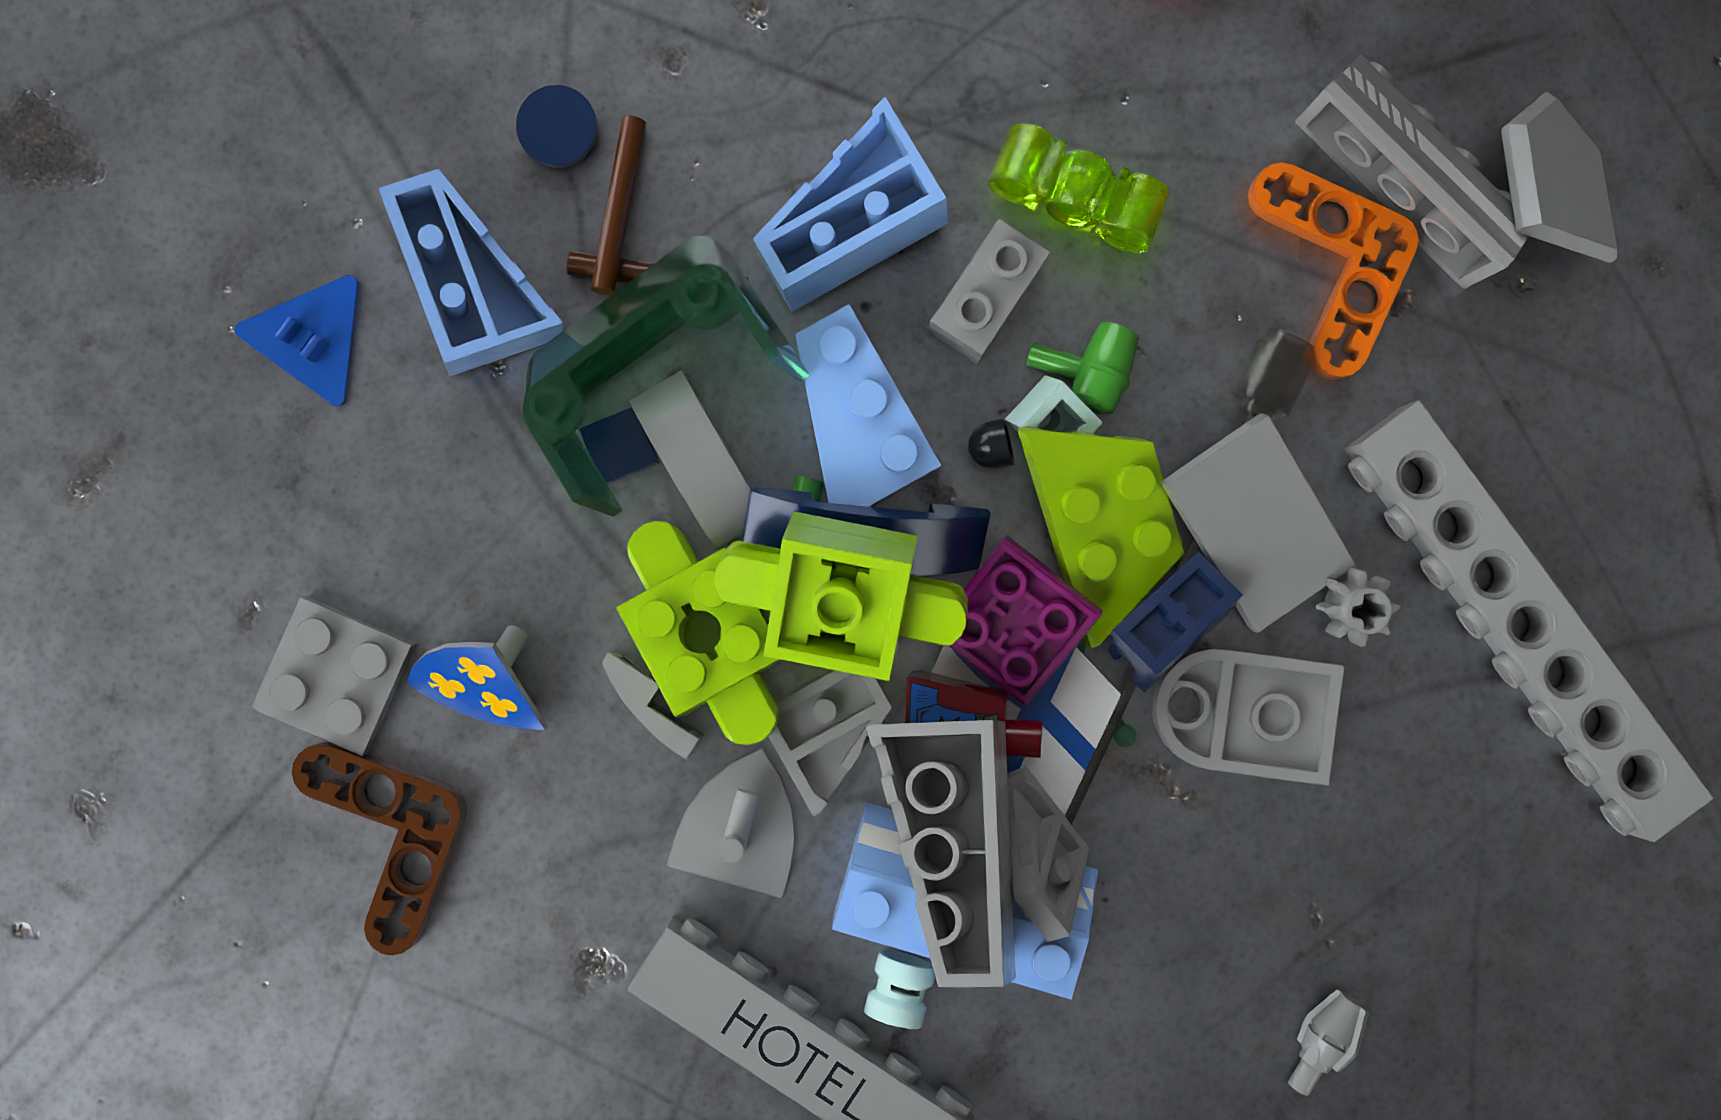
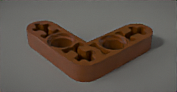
M330 742L309 746L297 755L292 767L293 782L301 793L314 800L398 830L369 908L364 931L368 943L379 953L392 956L404 953L416 944L425 932L466 819L467 806L465 798L457 788L448 783L370 755L360 756ZM327 755L330 757L329 768L333 771L347 775L354 772V764L360 766V770L356 773L351 783L332 778L319 785L316 783L318 773L310 769L311 762L323 760ZM373 774L385 775L394 783L396 790L395 798L388 807H376L366 798L365 784ZM350 784L348 797L345 796L343 792ZM411 785L418 788L411 797L413 800L431 803L438 796L444 798L443 809L451 813V819H444L434 827L429 824L431 814L417 807L406 810V817L401 816L399 812L409 800ZM420 852L429 859L432 872L427 883L415 885L405 880L400 869L401 860L405 854ZM392 889L401 896H391L390 890ZM402 896L421 898V905L414 900L406 905L401 918V924L410 928L409 932H403L395 940L389 938V926L381 923L382 918H388L397 911Z

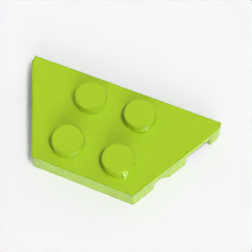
M1024 426L1017 429L1062 577L1103 610L1102 615L1082 638V642L1092 649L1099 646L1110 635L1112 630L1123 621L1184 555L1169 497L1160 483L1164 479L1152 441L1137 437L1118 435L1110 437L1088 432L1071 431L1070 433Z

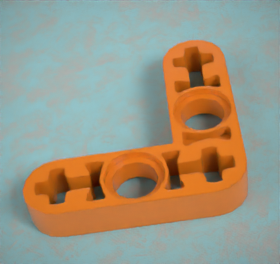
M1284 162L1271 164L1264 168L1250 184L1248 199L1253 212L1264 221L1347 258L1311 337L1307 350L1308 362L1313 371L1319 376L1330 380L1346 378L1359 371L1367 361L1417 251L1419 242L1417 229L1412 221L1402 214L1295 165ZM1281 179L1287 183L1285 193L1288 196L1301 201L1310 191L1315 194V197L1304 209L1301 220L1295 214L1301 209L1302 205L1287 199L1278 206L1269 203L1271 192L1265 189L1264 185L1271 186L1276 180ZM1335 202L1344 207L1347 212L1348 223L1342 233L1333 234L1321 228L1317 219L1318 208L1321 204ZM1388 229L1395 232L1393 242L1400 247V250H1394L1386 255L1379 270L1360 267V262L1366 266L1373 263L1381 250L1382 243L1374 239V235L1379 236ZM1381 272H1388V273H1390V277L1388 278L1386 275H1384V274L1381 273ZM1352 282H1368L1376 290L1378 301L1371 313L1364 314L1351 308L1348 303L1347 292ZM1337 315L1341 320H1343L1346 323L1335 322V316ZM1346 324L1365 327L1364 333L1359 329L1350 332L1344 344V351L1351 355V359L1343 360L1335 366L1329 363L1331 352L1324 348V344H1330L1338 340Z

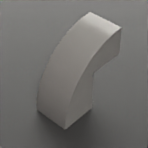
M681 370L630 399L629 402L672 480L717 550L743 534L750 485L729 453L705 407Z

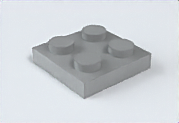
M300 597L251 708L360 756L368 755L417 644L312 598Z

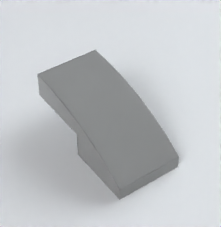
M617 650L608 652L601 663L622 701L651 734L686 760L693 753L704 734L654 703L661 690L649 670Z

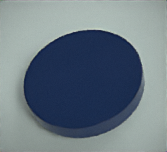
M550 85L534 91L524 100L517 114L516 132L519 142L531 158L548 167L562 168L578 163L589 154L597 139L598 121L591 104L580 92L563 85Z

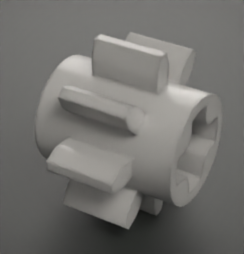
M1353 567L1348 572V580L1338 582L1328 578L1325 581L1329 591L1326 594L1325 602L1316 604V609L1326 612L1330 619H1332L1325 630L1328 634L1340 638L1348 632L1349 641L1361 647L1366 646L1367 634L1377 632L1387 636L1390 634L1387 624L1392 612L1400 610V605L1390 602L1389 598L1384 594L1390 586L1391 582L1389 580L1375 576L1368 581L1366 571ZM1363 603L1362 608L1353 609L1352 612L1353 606H1359Z

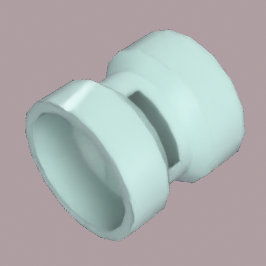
M880 950L875 965V972L879 978L876 988L868 992L864 1013L875 1020L907 1029L922 1028L927 1010L923 1002L925 990L932 987L935 980L932 962L904 952Z

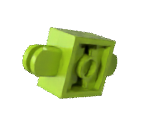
M795 511L792 513L782 538L781 549L744 541L733 542L724 551L714 573V587L721 600L731 604L770 611L763 656L886 681L890 680L898 637L938 645H952L961 637L966 627L968 599L960 585L911 575L917 535Z
M663 521L643 524L633 533L628 542V556L646 591L617 606L616 609L675 717H684L708 704L724 735L732 742L751 745L764 741L774 732L779 722V710L760 674L786 661L763 656L769 623L764 610L731 604L719 598L714 587V573L726 550L725 547L698 561L685 535L677 527Z

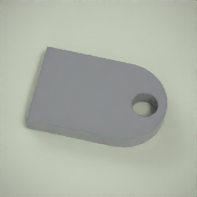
M1217 648L1195 650L1184 655L1159 679L1152 700L1154 725L1165 746L1174 755L1193 766L1214 771L1329 786L1344 666ZM1189 687L1197 693L1200 699V709L1193 719L1186 722H1178L1169 712V699L1176 690Z

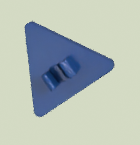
M345 275L239 322L235 327V333L239 338L331 405L336 407L343 406L347 401L359 281L351 275Z

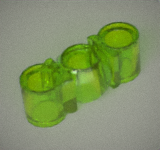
M1016 123L1008 128L988 179V186L991 191L1006 201L1027 205L1034 211L1043 202L1048 214L1062 224L1077 228L1093 225L1090 235L1101 237L1107 244L1117 249L1131 253H1145L1150 249L1170 195L1168 187L1163 182L1143 173L1132 172L1124 166L1115 175L1110 163L1104 157L1082 149L1064 152L1068 142L1055 138L1050 132L1041 127L1026 123Z

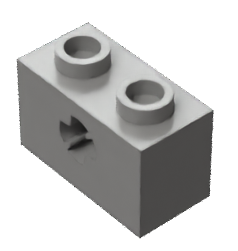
M999 218L931 319L928 332L978 364L1044 265L1050 251Z

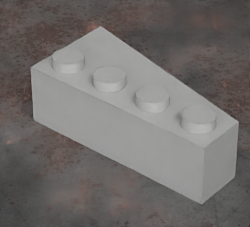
M977 720L866 725L871 747L875 748L883 778L880 779L887 804L891 805L901 842L898 844L905 868L908 867L917 902L915 905L938 987H1005L1016 978L1005 721Z

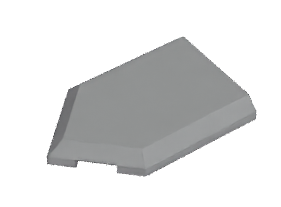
M1545 92L1501 128L1516 232L1611 263L1617 259V244L1601 152L1561 102L1553 95Z

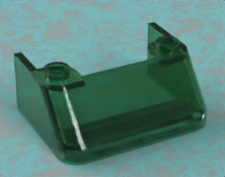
M696 236L685 240L537 350L530 358L525 373L523 417L527 427L573 503L612 517L623 510L576 434L586 415L585 397L685 323L698 329L710 330L722 326L739 313L772 363L799 382L810 376L730 252L716 240L706 236Z

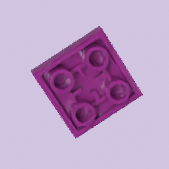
M1006 535L964 588L968 599L966 627L961 637L952 645H949V647L1018 702L1027 707L1099 619L1103 610Z

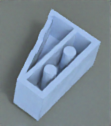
M886 97L872 110L873 116L849 141L845 139L832 153L833 159L810 184L805 182L753 238L766 269L791 312L949 223L946 197Z
M439 169L378 188L449 377L564 338L562 320L552 308L547 306L526 280L524 273L504 253L489 234V230Z
M850 304L795 334L828 503L874 507L938 471L941 466L940 462Z

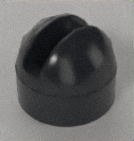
M1004 418L985 422L973 431L969 438L968 451L977 464L990 469H1000L1015 465L1011 439Z

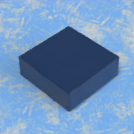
M632 407L579 428L601 485H608L660 463L653 445Z

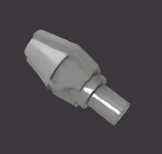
M1337 989L1309 1012L1302 1023L1297 1037V1041L1302 1046L1299 1052V1056L1302 1059L1290 1076L1288 1084L1297 1092L1309 1096L1323 1073L1329 1074L1332 1068L1336 1072H1341L1359 1053L1370 1011L1364 1008L1358 1000Z

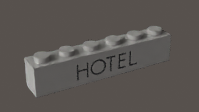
M673 916L626 989L822 1120H975L974 1115L970 1113L972 1105L959 1093L947 1086H942L939 1091L935 1090L919 1079L921 1071L909 1060L895 1052H891L888 1058L867 1045L871 1039L859 1027L842 1018L837 1024L817 1012L820 1005L808 993L793 985H789L784 990L766 978L769 971L762 963L741 951L734 957L715 944L718 937L712 930L692 918H687L685 923Z

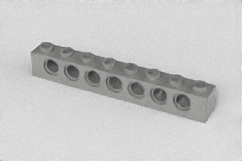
M1420 400L1399 407L1343 448L1352 459L1348 463L1352 476L1367 492L1374 490L1386 505L1388 510L1384 512V517L1391 529L1402 540L1408 541L1411 539L1424 557L1420 561V566L1425 575L1440 590L1448 589L1460 606L1456 610V615L1462 625L1475 638L1481 639L1483 637L1496 654V657L1492 659L1496 671L1511 687L1521 688L1532 703V706L1528 708L1531 718L1546 735L1558 738L1569 753L1564 757L1567 767L1585 786L1589 787L1592 785L1605 802L1600 806V810L1616 831L1623 836L1629 834L1655 843L1714 799ZM1408 461L1416 464L1422 472V485L1416 493L1407 490L1401 480L1402 468ZM1445 510L1450 511L1458 522L1457 535L1451 542L1444 540L1438 531V519ZM1482 559L1488 561L1494 571L1493 583L1486 591L1479 588L1474 578L1475 568ZM1521 608L1529 617L1530 627L1527 634L1519 640L1512 632L1511 620L1514 613ZM1556 658H1559L1565 666V678L1557 688H1553L1548 680V668ZM1596 707L1601 715V726L1595 735L1589 737L1584 726L1585 717L1592 708ZM1630 757H1633L1637 764V774L1630 784L1625 785L1622 781L1621 770L1623 764Z

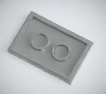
M1260 413L1160 482L1207 560L1243 594L1235 606L1248 628L1256 633H1259L1327 586L1325 581L1328 578L1335 580L1349 571L1350 568L1356 566L1269 415Z

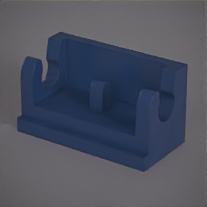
M1197 552L1112 630L1110 634L1114 637V640L1109 647L1110 654L1114 660H1119L1123 656L1133 665L1136 671L1132 673V681L1145 693L1228 616L1243 594L1200 552Z

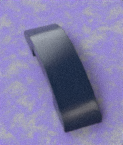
M750 487L742 541L781 549L782 538L792 513L795 511L917 535L911 575L954 574L979 569L991 513L988 509L941 504H930L928 512L823 503L815 502L811 492Z

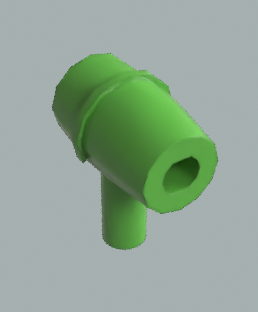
M1101 322L1082 357L1034 342L1029 351L1027 366L1074 380L1071 390L1093 413L1112 414L1124 390L1130 385L1129 376L1139 337L1134 331L1122 325Z

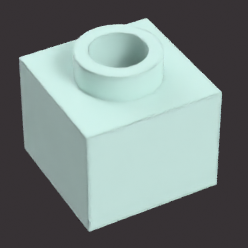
M1047 375L1036 384L1004 419L1017 433V429L1024 426L1070 433L1071 431L1094 433L1103 423L1063 381ZM1052 412L1050 422L1046 426L1040 427L1039 424Z

